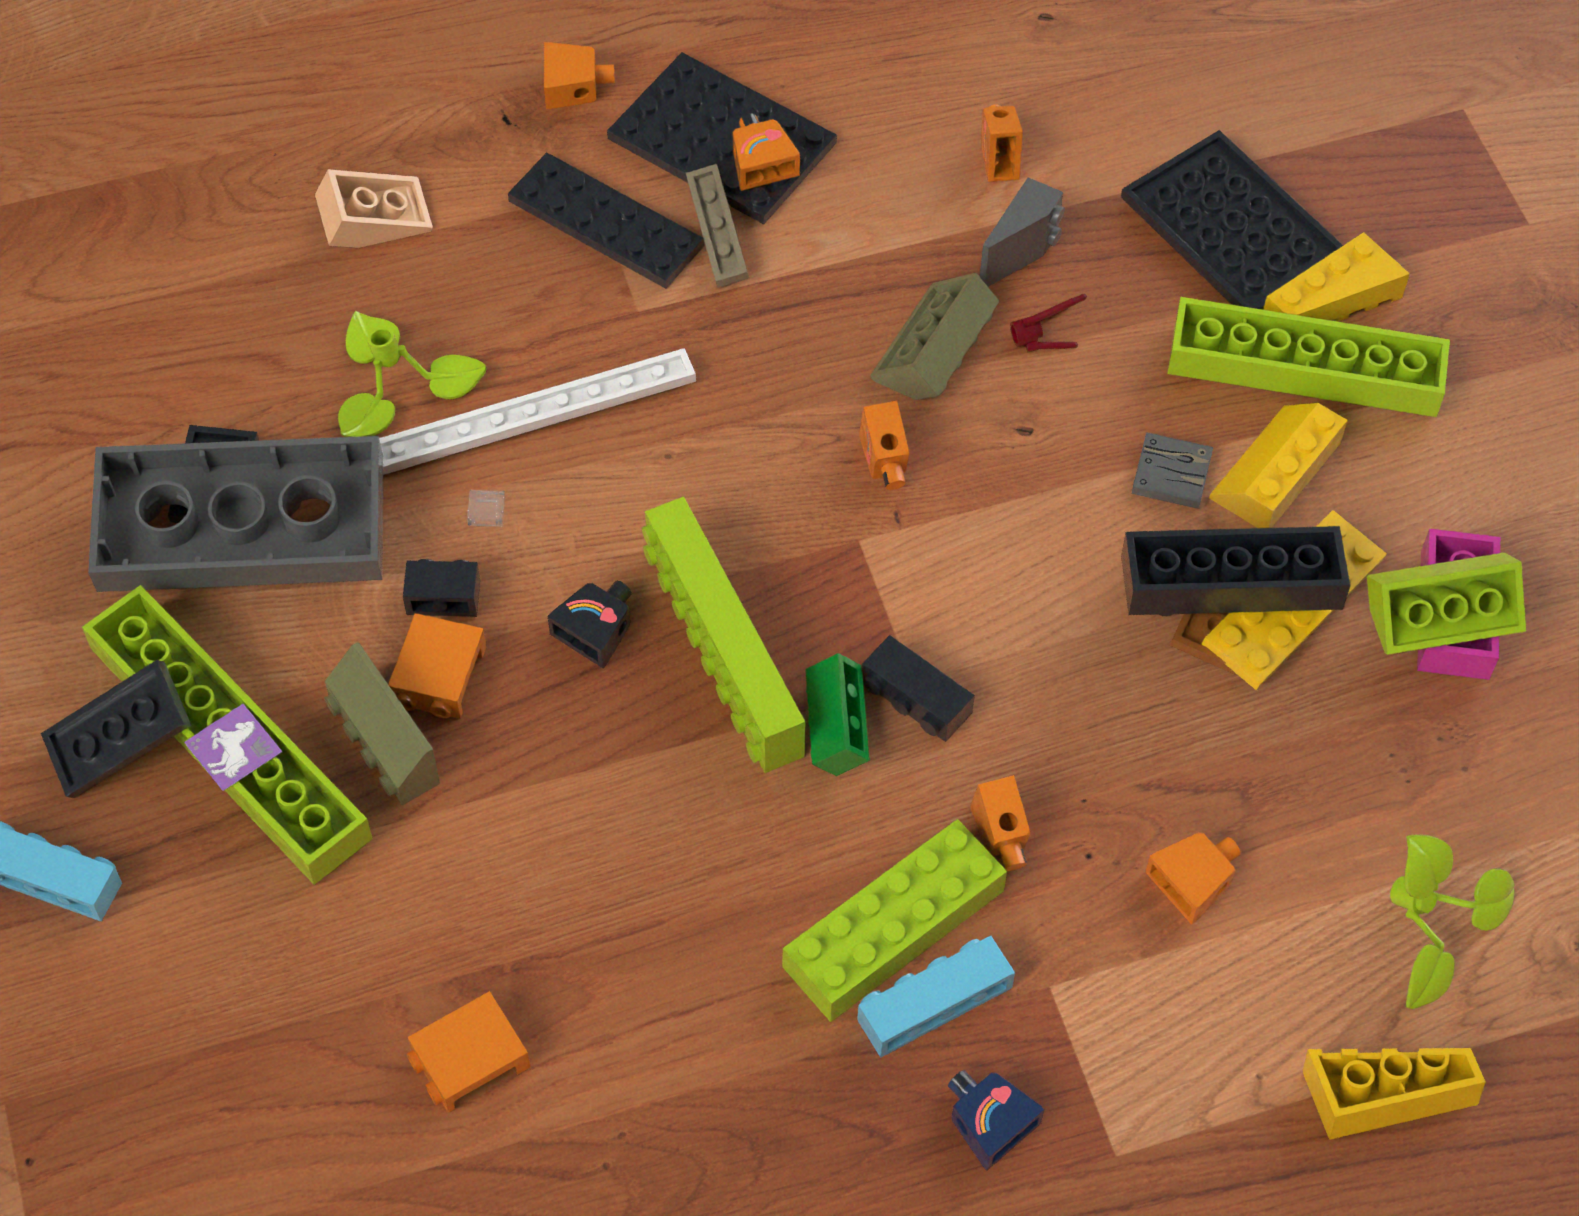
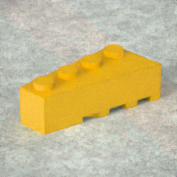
M1363 232L1266 297L1263 310L1324 320H1336L1339 322L1347 319L1349 314L1361 309L1369 311L1377 308L1379 303L1390 299L1393 302L1403 298L1410 273Z

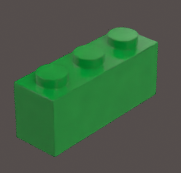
M837 653L805 669L812 765L835 776L870 761L862 665Z

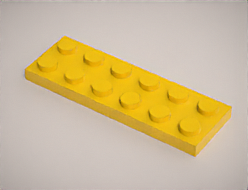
M1332 510L1316 527L1340 526L1350 579L1348 597L1367 578V575H1370L1384 560L1387 553ZM1335 610L1229 613L1204 638L1202 645L1226 662L1225 665L1257 690Z

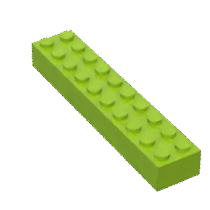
M141 585L82 626L91 650L121 681L129 678L155 660L165 662L191 723L190 727L175 735L174 738L201 766L202 764L184 742L241 704L246 706L282 752L225 791L314 885L373 839L368 819Z

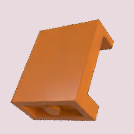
M414 614L388 684L406 710H423L439 718H461L463 712L462 698L477 657L483 658L487 647L484 628Z
M490 991L408 1036L411 1051L406 1055L411 1066L417 1074L424 1072L429 1080V1083L425 1085L429 1096L436 1106L442 1103L448 1113L455 1110L454 1102L506 1071L513 1068L518 1075L531 1068L527 1050Z

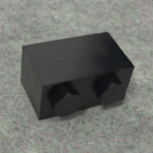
M431 559L407 560L403 588L406 615H414L416 613L425 616L477 617L481 582L478 562H469L467 560H455L453 562L434 561Z

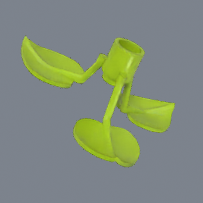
M355 311L346 334V350L349 357L355 362L366 364L373 361L376 372L377 393L375 397L368 393L357 394L348 398L343 403L338 414L341 435L344 437L375 436L383 432L391 424L395 416V406L391 401L381 400L383 398L382 366L392 367L396 365L400 356H403L425 379L431 380L429 385L431 392L443 399L459 398L470 392L484 376L487 367L483 362L471 357L446 355L434 360L431 364V372H427L407 352L404 345L398 346L400 332L394 323Z
M1430 835L1406 836L1408 857L1405 876L1399 877L1392 885L1390 891L1392 903L1407 909L1406 917L1412 919L1434 943V945H1425L1414 962L1406 1000V1007L1410 1009L1424 1006L1439 999L1448 990L1452 982L1455 965L1453 955L1443 952L1444 943L1419 917V914L1431 912L1437 900L1469 909L1474 908L1472 925L1480 930L1487 931L1498 927L1506 919L1514 900V881L1507 871L1499 868L1488 870L1479 879L1474 891L1475 901H1467L1433 892L1438 890V883L1445 881L1450 875L1453 866V853L1451 847L1446 842Z

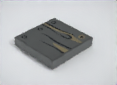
M1146 432L1131 494L1199 509L1213 447Z

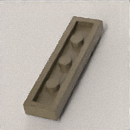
M717 164L686 173L717 287L749 279Z

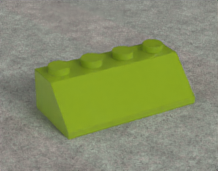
M1507 553L1367 575L1369 609L1383 650L1387 655L1526 632L1522 562Z

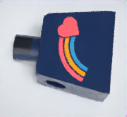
M962 1070L948 1084V1087L960 1099L953 1106L952 1121L986 1170H989L1042 1122L1044 1114L1042 1106L997 1073H990L977 1084L965 1070Z

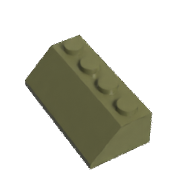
M977 273L932 283L870 375L871 379L914 400L939 396L946 389V383L952 373L961 366L962 358L967 350L976 343L977 335L982 327L991 320L992 312L999 303V300Z
M360 643L353 644L325 680L328 696L324 697L331 713L334 716L340 714L345 721L342 726L351 742L354 743L358 740L363 747L360 752L367 766L371 770L376 767L382 775L379 777V781L389 797L395 794L401 805H404L440 784L433 748Z

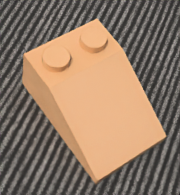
M328 169L315 193L329 246L360 248L431 232L433 228L418 177Z

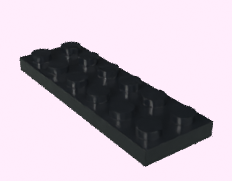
M547 152L508 192L510 203L665 289L704 247L703 237Z

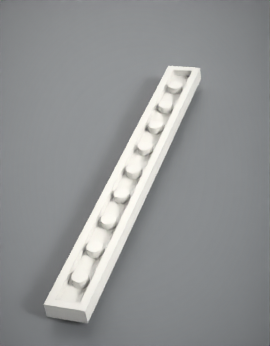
M685 348L385 436L379 438L383 453V475L696 382V373Z

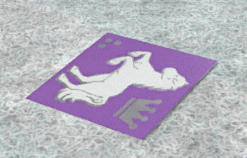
M241 704L184 742L222 791L282 752L244 704Z

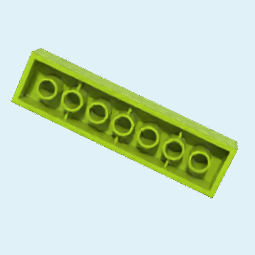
M1180 297L1167 374L1437 417L1445 395L1450 339Z
M683 496L645 511L646 526L642 527V533L647 545L643 546L645 557L650 566L656 565L659 571L657 577L664 593L670 592L674 599L672 600V607L678 620H685L688 626L686 628L688 639L693 648L699 647L703 655L701 656V662L708 676L714 675L718 683L716 685L717 694L723 705L729 704L733 712L731 713V719L738 734L744 733L748 740L746 748L751 760L754 763L759 761L764 773H767L805 757V720L686 499Z

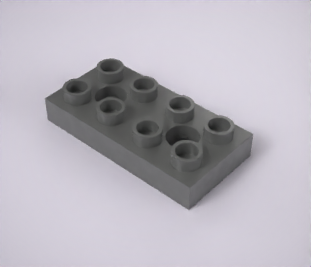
M379 436L95 448L88 573L97 592L132 591L139 585L145 590L382 580L383 453ZM320 499L331 505L323 517L313 522H298L289 517L299 509L301 502L304 500ZM181 505L188 509L186 516L172 527L155 528L147 524L159 515L163 506Z

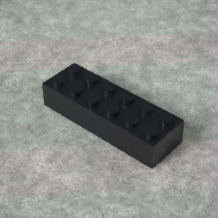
M1340 526L1125 532L1121 561L1128 615L1343 610L1349 592L1350 579Z

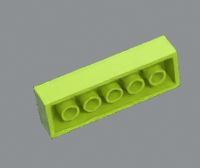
M957 819L783 948L782 967L826 1018L832 1022L1004 892L1007 871Z

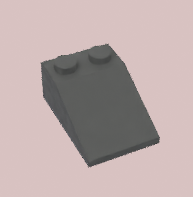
M1029 177L1026 179L983 244L980 278L988 287L1043 257L1050 245L1055 246L1062 233L1059 223L1065 212V207H1062V191Z

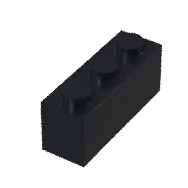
M891 635L862 663L863 684L867 690L874 695L880 694L887 699L897 712L904 716L909 715L931 736H938L946 742L973 713L974 694Z

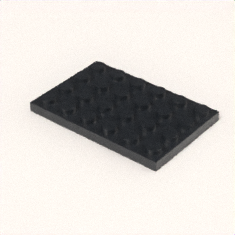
M683 52L674 59L607 130V137L612 142L687 183L686 173L717 164L729 206L763 225L837 143V134ZM747 114H755L759 123L772 119L778 121L800 153V176L741 191L733 154V131L736 128H740V119Z
M1220 130L1127 185L1121 191V198L1231 305L1263 310L1266 297L1343 246Z

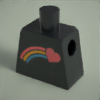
M618 580L607 591L593 583L585 584L547 616L550 635L601 668H604L630 626V608L625 602L632 595L631 590L627 585Z

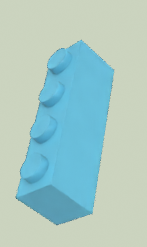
M0 821L1 886L102 921L122 885L116 866L111 861L102 857L92 859L83 856L80 851L69 845H62L61 847L52 845L45 838L35 833L21 834L16 832L10 825Z
M992 936L981 941L974 939L966 943L957 954L949 958L941 956L932 961L926 970L916 975L909 973L902 976L890 989L882 993L874 991L865 996L861 1004L858 1005L857 1020L881 1058L1010 990L1013 987L1015 972Z

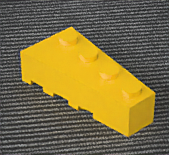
M1397 1048L1382 1049L1381 1053H1358V1049H1341V1053H1322V1049H1308L1303 1067V1075L1329 1140L1476 1106L1479 1104L1486 1083L1471 1048H1419L1418 1052H1398Z

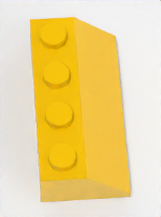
M1320 403L1284 405L1211 492L1209 499L1257 528H1272L1341 444L1348 420Z

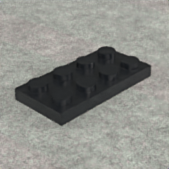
M155 660L43 731L41 736L65 796L76 798L190 727L191 723L165 662Z

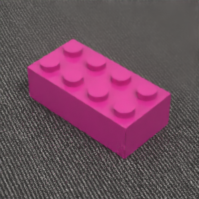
M1429 528L1421 550V566L1499 554L1501 537ZM1499 636L1418 649L1417 671L1489 680L1499 659Z

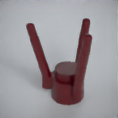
M1081 294L1033 316L1010 322L1012 338L1017 348L1026 346L1027 352L1039 349L1077 348V342H1038V338L1043 337L1040 321L1084 301L1087 295Z

